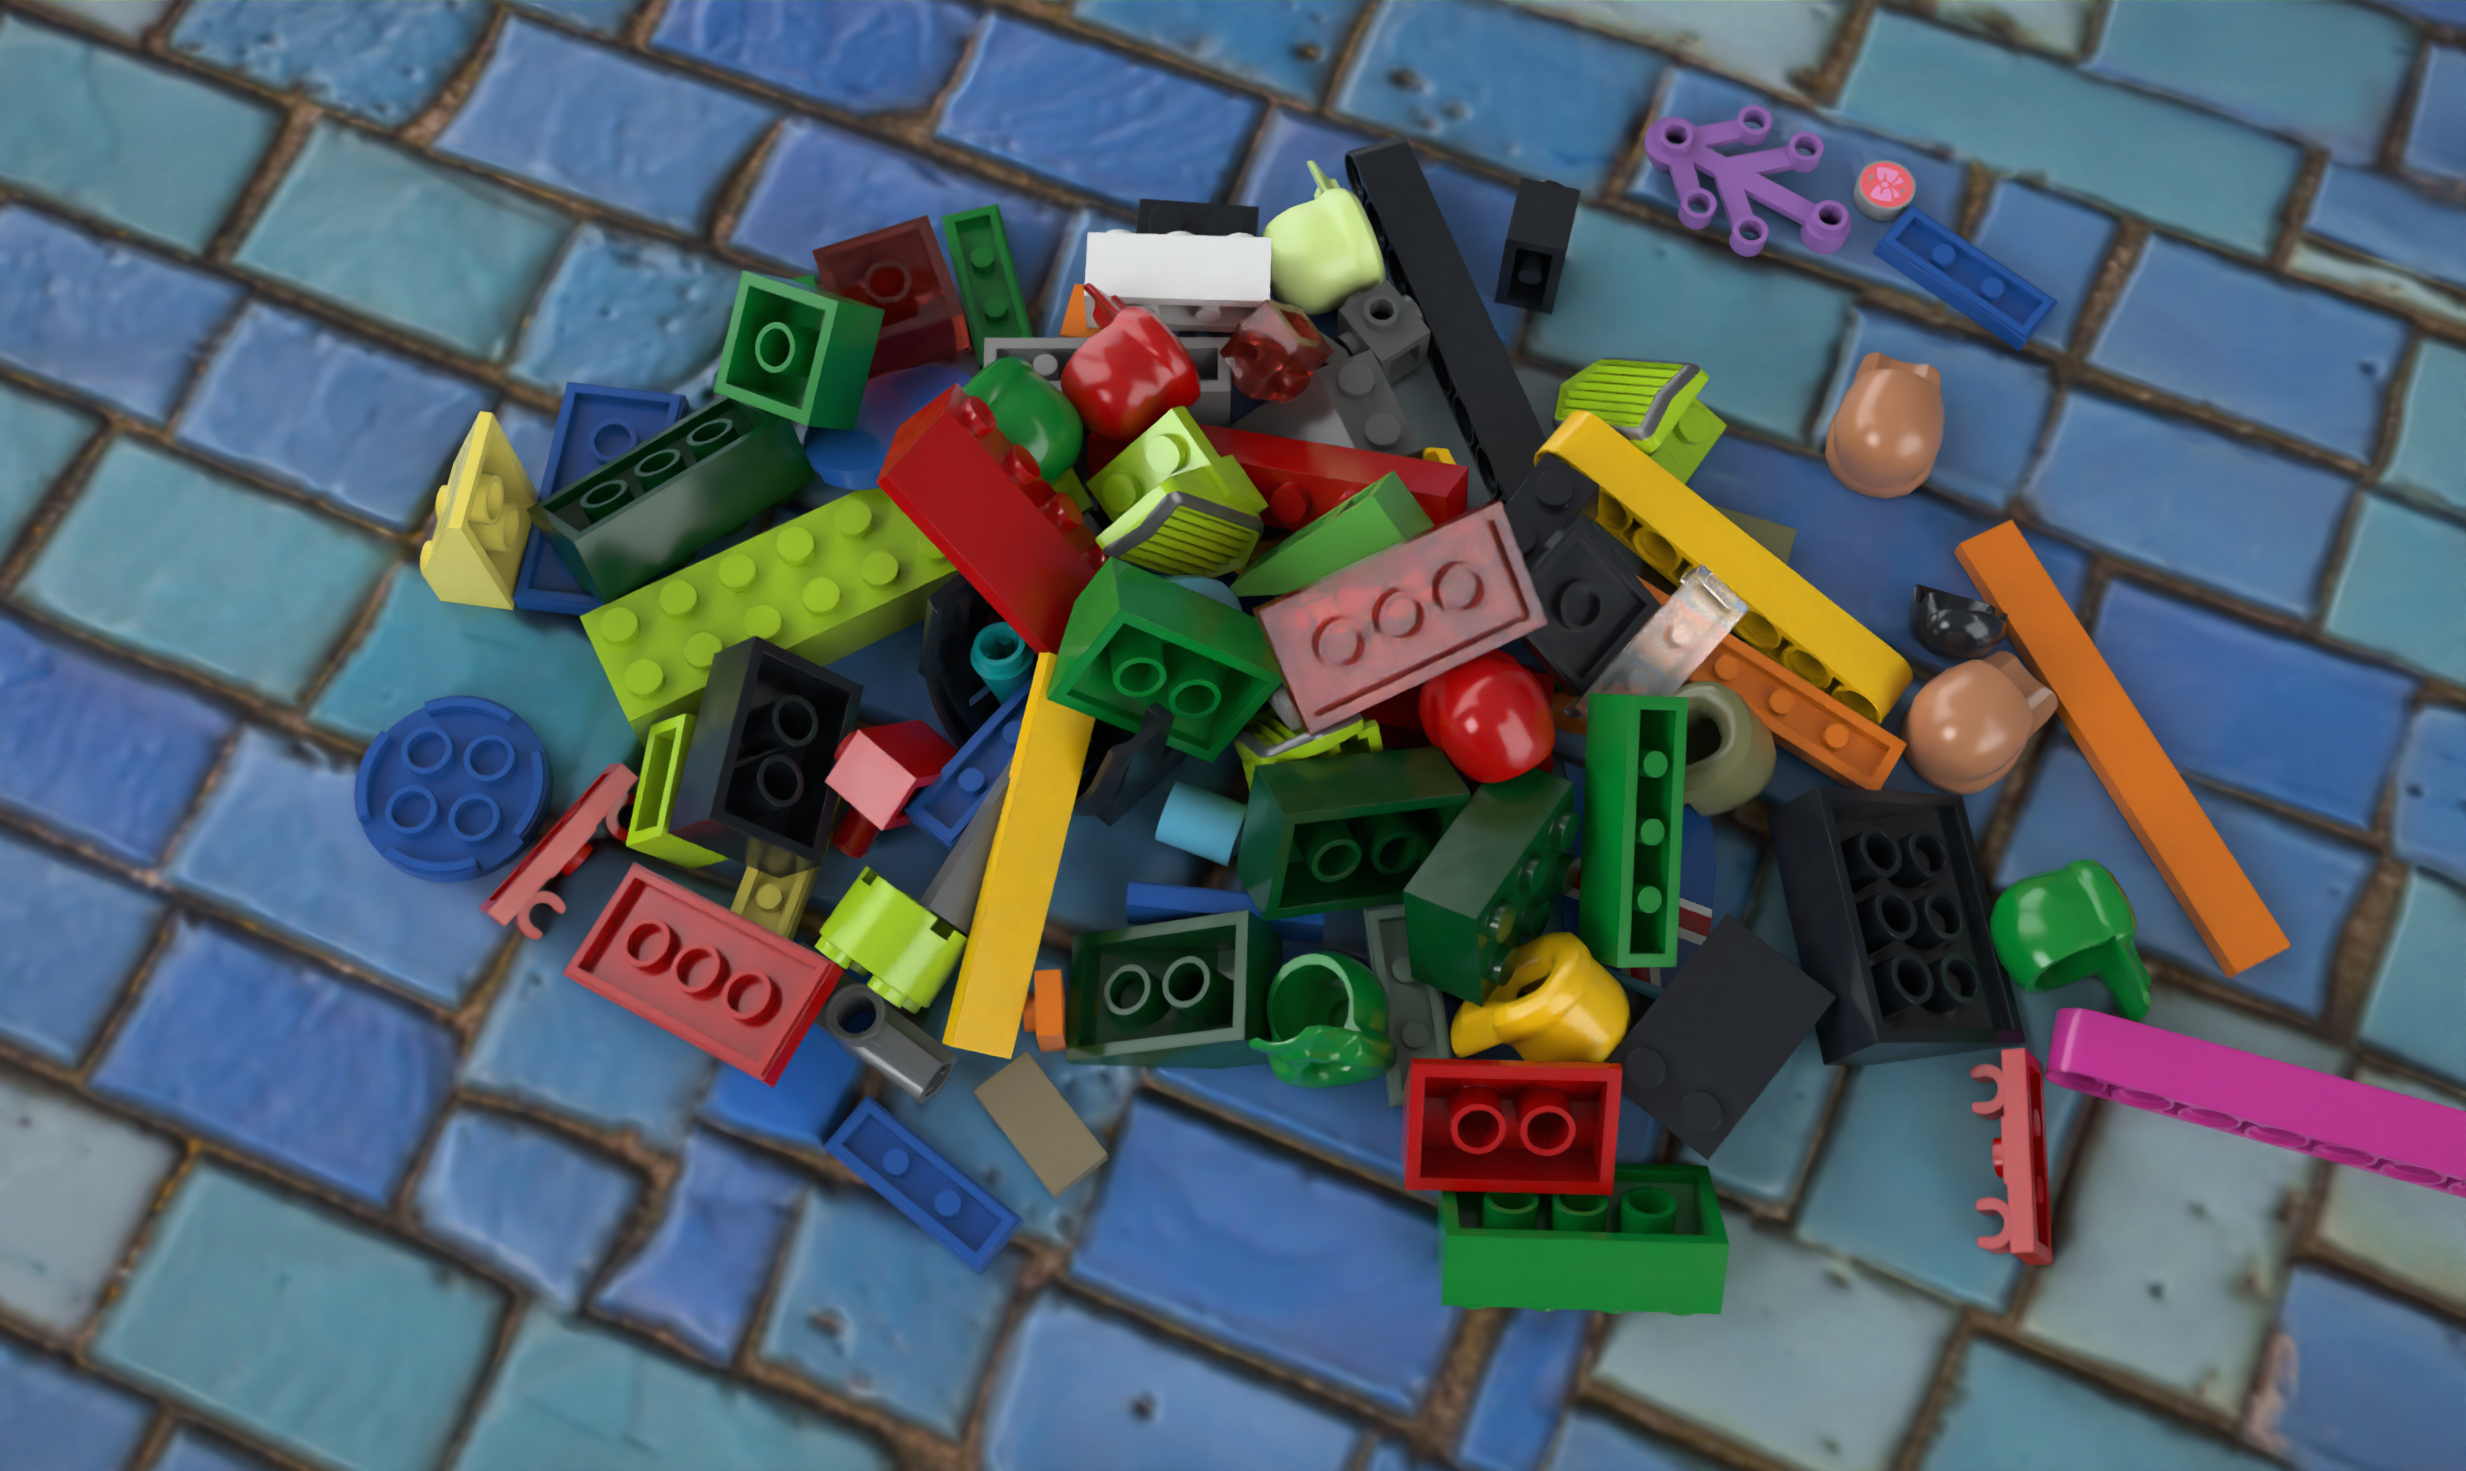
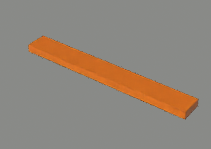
M2011 519L1959 543L1954 551L1955 556L1984 601L1994 606L1995 616L2000 618L2002 612L2008 614L2006 635L2033 677L2055 693L2058 700V708L2055 711L2226 977L2230 979L2291 947L2292 945L2013 520Z

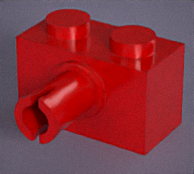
M922 719L857 729L851 732L838 746L834 755L837 763L825 780L831 788L851 804L836 829L834 828L830 833L831 842L843 853L861 859V857H866L870 846L880 831L913 824L908 819L904 809L925 786L931 785L942 774L941 769L953 758L958 750Z

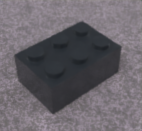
M757 636L748 638L715 653L667 833L779 879L822 866L838 798V793L825 780L837 763L834 755L838 746L854 730L864 686Z

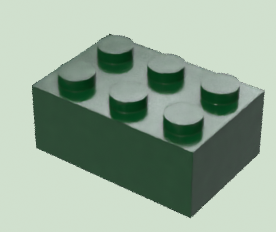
M1437 746L1255 765L1236 872L1264 921L1404 902V888L1469 802L1471 792Z
M1533 767L1512 779L1496 783H1482L1403 890L1411 977L1481 1007H1483L1497 985L1505 986L1509 982L1517 966L1519 957L1518 947L1527 943L1529 938L1535 939L1541 935L1547 924L1551 906L1560 893L1568 894L1572 890L1580 872L1581 859L1575 856V836L1579 828L1580 815L1574 811V783L1572 781Z

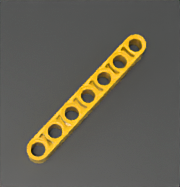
M1584 410L1572 412L1536 452L1533 460L1535 466L1547 452L1599 484L1598 516L1594 520L1598 525L1753 648L1878 726H1880L1913 680L1912 669L1899 653L1598 416Z

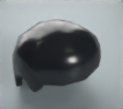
M1916 584L1914 587L1908 612V625L1913 638L1926 651L1950 661L1981 658L1988 654L2003 641L2008 614L2002 612L2000 618L1995 616V608L1990 604L1921 584Z

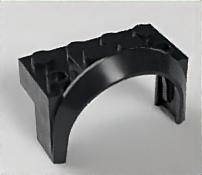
M958 573L927 599L922 653L918 673L926 679L932 704L944 729L959 750L1001 706L993 692L989 691L979 701L969 707V699L986 686V683L973 668L970 654L975 638L983 628L993 623L1006 622L961 573ZM1036 653L1034 661V670L1036 669L1039 657ZM1158 702L1152 703L1146 708L1140 731L1137 734L1095 718L1091 734V740L1094 744L1089 742L1082 770L1083 775L1080 778L1071 816L1084 817L1096 815L1111 827L1190 754L1166 745L1175 716Z

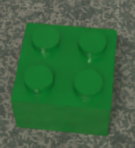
M742 270L713 392L807 426L855 431L885 310L791 279Z

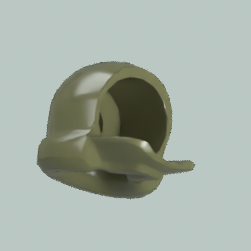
M1696 681L1667 694L1666 696L1688 697L1684 804L1690 803L1700 816L1707 817L1741 806L1758 796L1773 778L1777 753L1769 728L1758 714L1748 706L1743 697L1719 682Z

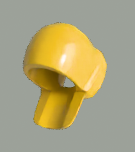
M1553 932L1532 939L1519 946L1517 966L1509 982L1505 986L1497 985L1483 1007L1465 1000L1456 1011L1451 1024V1045L1454 1053L1460 1058L1476 1054L1502 1043L1512 1045L1525 1061L1606 1063L1626 1038L1631 1024L1628 997L1622 985L1592 958L1589 949L1581 939L1571 932ZM1519 990L1528 993V995L1516 999Z

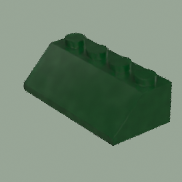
M721 396L527 509V512L582 588L603 603L608 604L643 588L644 582L662 571L687 564L696 556L697 550L718 537H728L740 532L747 526L748 519L766 508L779 506L791 501L798 495L799 488L816 479V476L790 419L732 398Z

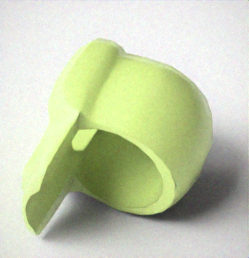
M1313 160L1307 161V165L1318 186L1314 194L1315 200L1291 207L1276 216L1267 224L1260 237H1272L1270 289L1278 301L1287 308L1297 309L1304 314L1320 315L1340 308L1353 293L1361 289L1371 290L1385 281L1386 275L1376 236L1358 197L1353 192L1340 188L1335 178H1328Z

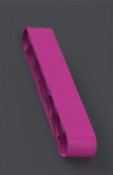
M2062 1008L2056 1012L2045 1078L2055 1085L2466 1198V1111L2083 1008Z

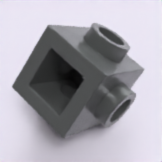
M1387 279L1371 290L1361 289L1346 299L1338 311L1335 342L1347 350L1349 357L1372 349L1389 384H1392L1427 362L1431 331L1424 324L1423 315L1416 302L1408 295L1401 296Z

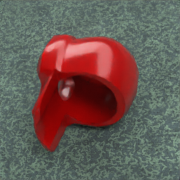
M1087 283L1083 286V289L1095 300L1092 317L1101 331L1086 340L1069 359L1061 375V390L1079 412L1082 424L1094 435L1110 443L1132 444L1170 409L1183 405L1185 408L1192 406L1201 396L1200 376L1186 348L1154 312L1145 307L1135 305L1127 307L1116 295L1108 296L1091 283Z
M1470 647L1450 656L1432 670L1420 691L1418 713L1422 726L1432 746L1439 747L1450 764L1461 772L1473 794L1482 783L1506 781L1527 772L1533 767L1551 774L1554 767L1551 750L1556 740L1553 714L1543 687L1531 671L1521 666L1516 657L1494 647Z

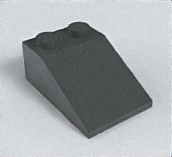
M1372 349L1315 370L1227 427L1242 431L1422 459L1423 447ZM1264 525L1262 537L1275 536L1294 530Z

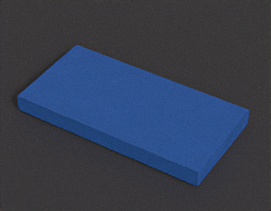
M567 382L537 503L687 417L689 403L686 395ZM532 521L513 596V601L520 609L581 616L606 605L582 588ZM649 580L644 582V587L649 584Z

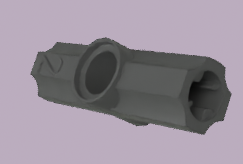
M801 941L799 945L819 954L805 942ZM845 972L841 975L813 1024L835 1039L848 1055L864 1061L921 1105L940 1091L950 1078V1073L958 1061L954 1053L886 1004L883 998L869 986L858 983ZM862 1011H873L876 1013V1019L868 1030L859 1034L847 1032V1025L850 1019L857 1013Z

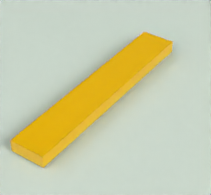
M1039 653L1009 773L1010 782L987 861L942 1044L1007 1059L1012 1058L1095 718L1047 699V691L1059 656L1053 653Z

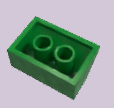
M1110 556L1074 602L1047 691V699L1136 734L1140 731L1146 708L1150 704L1158 702L1175 716L1166 745L1212 763L1286 679L1274 625Z

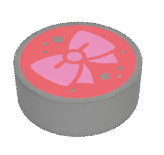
M1889 160L1872 162L1865 166L1858 176L1853 189L1854 202L1857 208L1869 218L1879 221L1897 219L1912 202L1916 192L1915 179L1906 167L1897 162Z

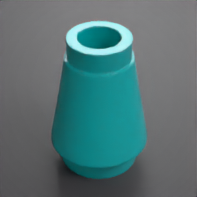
M997 622L986 626L978 633L971 649L970 659L973 668L1002 705L1016 689H1019L1032 676L1035 652L1007 622Z

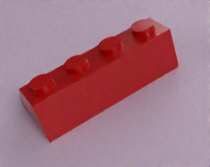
M956 382L898 427L876 483L1038 656L1040 652L1058 655L1075 600L1105 564L1109 556L1104 554L1095 541L1096 536L1083 523L1082 513L1076 503L1064 492L1056 493L1041 476L1039 465L1032 454L1022 445H1013L997 428L996 418L986 403L977 396L969 397Z

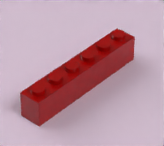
M1197 423L1220 457L1233 454L1269 505L1259 514L1264 525L1299 531L1393 470L1440 532L1425 553L1444 556L1466 525L1469 467ZM1091 433L1087 437L1088 481L1131 444L1110 443ZM1088 488V495H1093V493Z

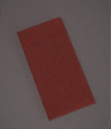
M1497 500L1487 501L1252 609L1303 732L1309 735L1548 624L1502 503Z

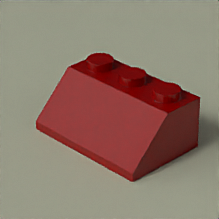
M1411 1058L1404 1087L1401 1133V1159L1405 1190L1613 1195L1623 1072L1621 1063Z

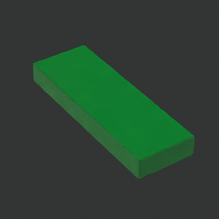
M998 204L941 216L980 371L984 368L985 338H1034Z

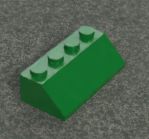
M1615 1163L1613 1195L1438 1191V1272L1441 1305L1462 1306L1474 1310L1487 1307L1531 1308L1541 1312H1549L1556 1309L1599 1310L1609 1314H1619L1626 1311L1666 1312L1677 1316H1690L1695 1313L1721 1314L1729 1241L1708 1165Z

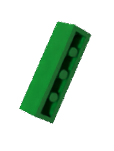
M1588 693L1578 938L1589 949L1592 958L1601 964L1617 968L1676 967L1688 697Z

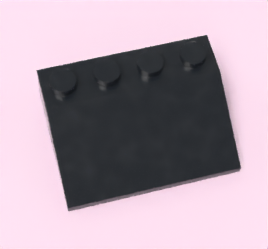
M1815 787L1766 814L1802 971L1836 996L1835 1000L1815 1024L1824 1065H1877L2011 1047L2026 1042L2009 974L2001 964L1991 940L1990 919L1992 908L1962 795Z

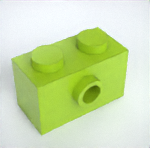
M685 713L650 726L626 847L688 869H695L728 860V858L667 833L698 718Z

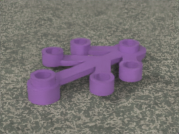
M1749 105L1739 112L1736 120L1699 127L1680 117H1665L1657 120L1649 127L1644 141L1645 152L1650 163L1657 170L1671 174L1680 201L1678 216L1686 227L1691 229L1707 227L1712 222L1717 207L1715 196L1710 191L1700 188L1696 169L1715 180L1732 231L1729 239L1730 246L1737 254L1746 257L1759 254L1763 250L1769 234L1765 221L1757 216H1753L1747 196L1801 224V240L1809 250L1818 254H1832L1844 246L1851 230L1852 220L1847 209L1841 203L1834 200H1825L1815 204L1762 176L1789 170L1802 173L1814 170L1818 166L1824 151V144L1816 134L1807 131L1799 132L1792 136L1788 146L1725 157L1712 150V148L1738 142L1748 146H1757L1766 141L1773 121L1767 109L1758 105ZM1745 123H1757L1761 126V129H1751ZM1668 140H1675L1680 142L1681 144H1673L1670 143ZM1796 149H1807L1812 153V155H1801L1796 151ZM1693 204L1700 205L1705 208L1706 212L1696 213L1688 206ZM1821 219L1831 221L1835 225L1825 224ZM1745 231L1751 232L1758 239L1747 240L1740 233Z

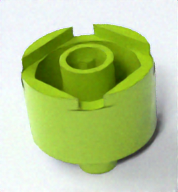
M866 866L819 930L822 936L814 947L845 969L851 968L863 977L870 971L874 975L867 983V986L899 1008L903 1006L910 1012L917 1014L922 1006L929 1008L964 957L968 938L919 905V901L910 894L896 889L887 882L888 879Z

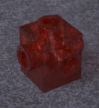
M1265 300L1254 313L1242 319L1235 327L1234 336L1219 351L1233 371L1231 379L1234 385L1244 395L1254 400L1265 399L1284 403L1299 396L1307 389L1311 383L1312 374L1334 352L1301 307L1271 300Z

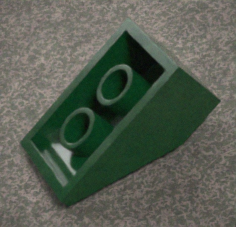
M1249 910L1073 935L1066 1061L1072 1065L1224 1069L1269 1063L1268 1054L1252 1049L1248 1041L1254 1038L1272 1041L1266 1007L1272 981L1283 966V935Z

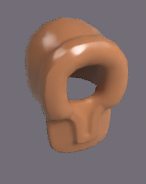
M1881 352L1870 353L1864 357L1853 384L1845 393L1839 408L1831 420L1826 436V461L1832 475L1845 487L1865 496L1891 499L1908 495L1928 479L1936 461V455L1941 447L1945 422L1942 394L1940 392L1941 375L1938 370L1929 364L1902 362L1890 358Z
M1998 651L1983 660L1972 659L1948 668L1930 680L1914 697L1912 705L1903 715L1899 739L1907 743L1903 750L1904 757L1917 775L1935 789L1954 795L1979 793L2001 780L2015 766L2026 746L2027 740L2058 708V700L2055 693L2035 679L2013 653Z

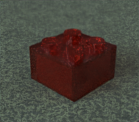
M927 215L812 250L824 291L885 310L867 381L890 372L920 367L971 351L964 311Z

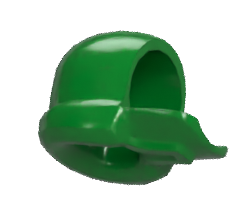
M1021 356L999 358L983 368L962 388L969 397L977 396L986 403L996 418L997 428L1013 445H1022L1032 454L1039 465L1041 476L1050 486L1058 482L1076 462L1081 450L1083 424L1080 414L1061 391L1035 372L1029 361Z
M2088 858L2072 860L2062 868L2047 870L2022 878L2008 887L1995 902L1990 919L1992 943L2001 964L2012 979L2027 993L2035 994L2055 990L2083 978L2097 975L2124 1019L2136 1022L2150 1010L2152 1005L2149 992L2151 977L2144 967L2133 942L2137 928L2135 914L2123 889L2104 865Z
M1318 951L1293 958L1281 967L1272 981L1266 1007L1272 1041L1261 1038H1254L1248 1041L1252 1049L1268 1054V1060L1276 1079L1286 1085L1298 1088L1340 1087L1374 1080L1385 1076L1394 1067L1397 1060L1395 1043L1388 1037L1390 1003L1387 992L1379 978L1357 959L1332 951Z

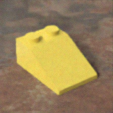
M479 412L453 463L448 484L442 485L438 491L435 506L438 520L432 540H427L422 548L420 570L440 601L513 610L515 604L513 596L532 524V519L527 509L537 504L539 495L494 414L491 412Z

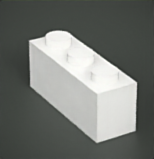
M1122 229L1110 230L1106 233L1088 232L1085 284L1091 283L1108 296L1116 295L1127 307L1135 305L1147 308L1154 312L1170 330L1269 333L1272 237H1255L1247 233H1234L1228 236L1194 235L1185 231H1174L1168 234H1135ZM1084 290L1087 328H1099L1092 317L1095 300Z

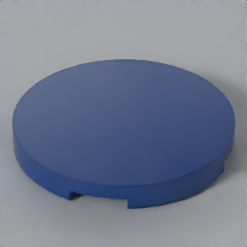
M921 366L890 372L868 380L855 431L808 426L803 439V447L810 465L821 474L825 483L832 486L851 490L880 488L876 481L898 427L957 382L963 388L973 377L964 371L951 367Z
M459 695L436 698L424 702L425 707L405 716L386 733L381 730L364 754L356 776L354 790L355 810L370 843L395 868L421 880L441 883L463 882L497 871L519 856L533 841L541 829L550 808L553 793L552 767L545 747L536 733L510 708L498 702L476 696Z

